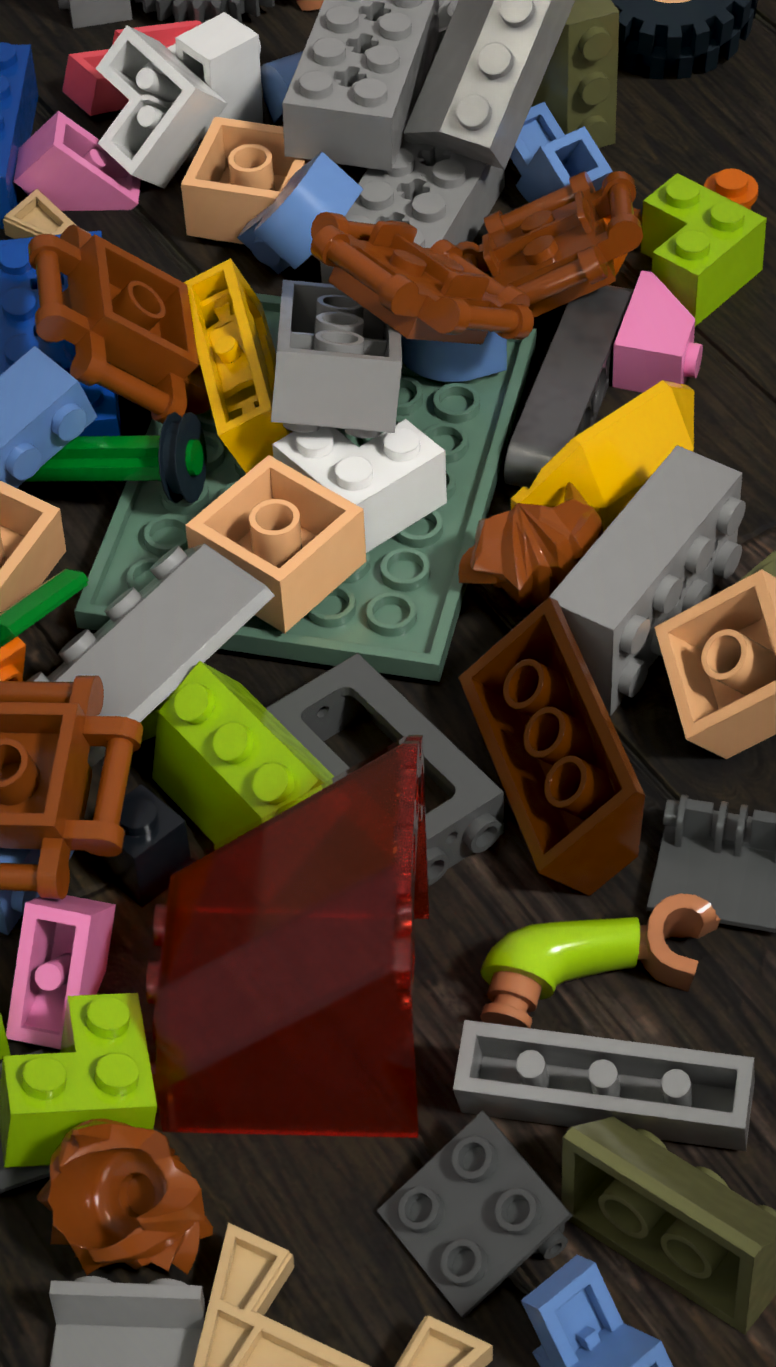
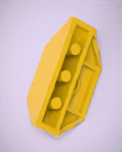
M662 380L573 437L542 467L530 488L523 486L511 498V509L517 503L554 507L564 503L566 486L570 482L580 492L585 501L590 506H593L600 515L604 532L677 445L694 452V390L686 384Z

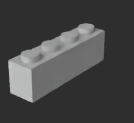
M464 1020L453 1091L461 1113L478 1115L483 1110L490 1117L564 1127L576 1126L614 1116L633 1129H644L651 1132L660 1140L746 1151L755 1083L754 1057Z

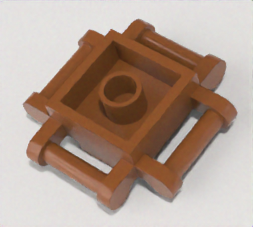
M586 171L570 177V184L506 214L497 211L484 217L488 233L482 236V244L477 245L473 242L464 241L456 246L461 249L462 258L484 273L490 270L491 278L505 287L515 286L527 294L530 298L529 309L532 311L534 318L615 282L616 276L613 259L634 250L642 242L643 231L641 222L634 215L632 204L636 198V186L630 174L624 171L611 172L603 180L602 188L596 191ZM611 215V220L607 227L603 218Z
M322 212L315 217L311 227L313 239L311 253L325 265L334 267L328 282L407 339L482 345L488 332H495L502 338L511 340H523L531 333L534 325V316L529 309V296L515 286H503L462 258L461 249L448 240H439L431 248H423L414 242L417 229L405 222L394 220L378 221L376 224L347 221L341 214Z
M74 224L68 226L60 238L52 234H41L31 239L28 244V256L31 267L36 270L40 308L35 313L36 332L45 341L59 342L66 340L75 345L76 355L71 363L70 375L88 387L98 384L151 411L152 419L161 424L173 412L183 417L188 412L201 414L211 408L197 354L187 284L95 234L91 236V233ZM60 272L67 275L68 288L64 292H62Z
M79 675L76 676L74 682L0 681V848L41 849L38 864L0 863V891L38 892L42 899H64L68 893L70 883L68 863L71 850H85L91 854L105 857L117 856L122 852L125 830L120 826L132 754L141 748L144 728L140 722L128 717L97 716L102 710L104 700L103 683L99 676ZM90 746H104L106 750L93 820H84L92 780V769L87 762Z

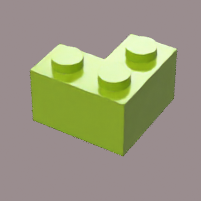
M677 173L643 200L641 253L652 258V272L695 318L696 327L763 270L767 218Z
M138 993L67 996L61 1053L3 1056L0 1080V1137L4 1168L50 1165L51 1156L65 1135L75 1126L91 1119L106 1118L126 1123L132 1127L153 1130L157 1101Z

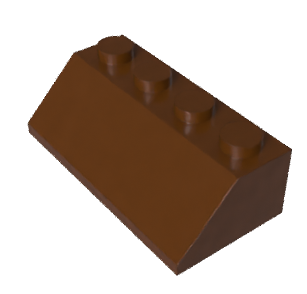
M548 597L458 678L538 873L591 896L638 857L645 794L557 600Z

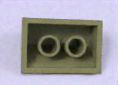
M575 0L531 106L533 107L545 102L565 135L585 126L598 148L615 144L619 10L611 0Z
M614 1116L571 1126L565 1133L562 1141L561 1202L573 1215L568 1221L746 1335L776 1296V1210L766 1205H755L731 1190L726 1182L714 1171L702 1166L694 1167L668 1151L663 1142L651 1132L644 1129H633Z

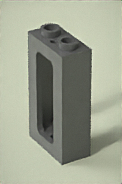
M358 653L266 707L358 799L333 829V832L400 900L421 886L426 887L434 884L445 874L447 869L472 853H480L487 850L496 842L500 835L504 834V791ZM366 716L451 799L417 820H404L324 741Z

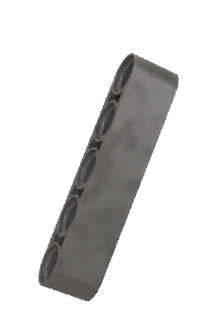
M606 285L568 302L511 438L504 467V482L506 484L530 488L542 467L573 437L594 425L613 377L614 342L632 297L633 289Z

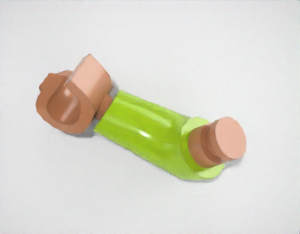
M680 893L666 897L654 907L647 925H640L638 917L531 924L509 932L491 948L480 971L482 978L490 985L487 996L493 1002L483 1006L480 1015L481 1020L486 1023L531 1028L532 1017L527 1013L536 1010L539 1000L550 998L554 994L556 986L566 981L590 975L635 968L638 960H641L644 968L655 980L667 986L688 992L696 973L698 960L687 958L671 951L665 939L670 937H692L698 939L716 930L721 919L717 916L709 901L697 895Z

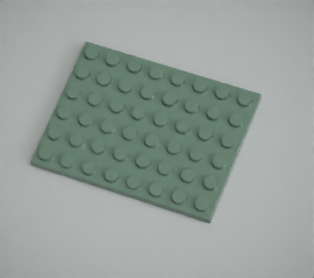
M255 293L263 305L275 352L277 353L281 296ZM533 328L529 336L523 340L507 339L506 371L473 380L443 382L428 379L413 372L402 362L396 424L407 419L445 450L447 503L367 552L366 562L286 633L281 632L254 615L219 649L337 666L358 653L378 673L440 682L468 583H459V564L466 551L475 545V534L479 520L488 516L535 353L537 329ZM211 408L204 413L195 414L203 428L207 453L206 478L199 499L189 503L183 498L180 502L173 503L168 500L161 481L126 482L89 573L88 585L83 588L74 610L77 628L98 631L108 622L110 618L104 612L105 609L129 588L134 587L139 593L155 578L150 568L169 550L177 545L183 551L188 549L185 524L246 474L219 438ZM152 419L146 435H160L163 424ZM336 428L358 447L373 439L354 437L345 433L343 428Z

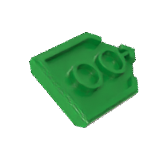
M65 568L0 613V647L85 588L89 581L85 573L80 570Z

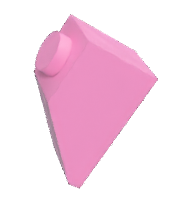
M60 111L55 113L19 147L13 181L27 195L38 189L61 211L132 210L138 205L141 179L129 174L98 144L100 140Z
M641 270L615 339L613 348V388L643 393L662 380L685 384L687 377L697 378L699 373L703 345L694 343L695 318L653 272Z
M66 895L64 899H42L38 897L25 902L6 1029L7 1039L61 1049L67 996L97 995L104 978L116 904Z

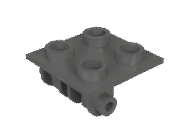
M682 794L680 801L667 799L663 819L665 829L647 904V911L652 912L654 907L666 897L680 893L692 894L709 901L717 916L721 919L719 922L721 924L776 933V813L754 809L752 817L748 816L749 805L741 804L739 814L728 813L729 802L721 801L719 811L713 810L714 803L689 799V795Z
M483 1110L377 1210L462 1318H465L532 1254L541 1253L545 1259H551L561 1253L568 1243V1239L563 1234L565 1223L573 1216Z

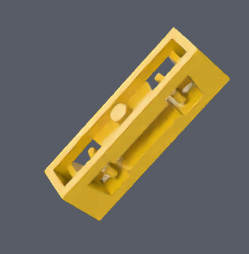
M230 258L183 283L187 284L197 354L217 434L244 472L248 473L268 455L273 457L272 444L293 431L284 428L283 423L271 422L276 352L263 305Z

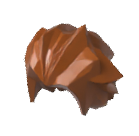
M570 482L566 486L564 503L557 506L547 507L517 503L510 511L489 518H483L479 520L477 525L475 545L469 548L461 558L458 572L459 583L492 584L495 588H502L521 608L526 610L532 605L537 608L553 593L603 533L602 519L594 507L585 501L580 492Z
M106 1118L91 1119L72 1128L65 1135L51 1156L50 1180L36 1196L37 1200L53 1213L50 1244L70 1245L75 1252V1257H78L86 1276L100 1267L103 1268L121 1262L126 1263L135 1270L153 1263L168 1272L172 1263L188 1275L196 1258L200 1239L213 1235V1226L205 1215L202 1191L196 1178L192 1177V1174L181 1162L179 1156L174 1155L175 1149L170 1147L167 1137L157 1130L132 1127L126 1123Z

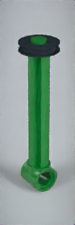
M173 412L166 417L160 435L78 436L41 466L36 474L24 482L161 481L168 500L178 503L184 498L187 502L193 503L199 499L206 478L207 453L203 428L194 413L188 412L182 417Z

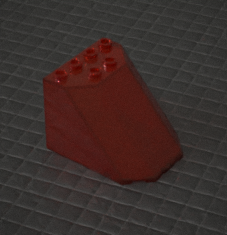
M407 735L184 862L171 875L167 904H156L154 911L155 946H162L160 961H149L146 977L148 1004H155L153 1038L156 1044V1061H150L163 1132L419 1138L413 1010L415 974L414 919H429L430 911L423 735Z

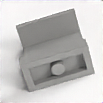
M84 1276L75 1281L51 1280L49 1297L56 1321L50 1367H193L206 1316L202 1286L187 1285L175 1279H157L149 1284L113 1283L106 1278L98 1276Z

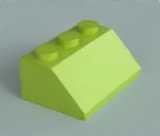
M201 661L196 664L158 710L152 779L266 899L274 901L358 799L241 683Z

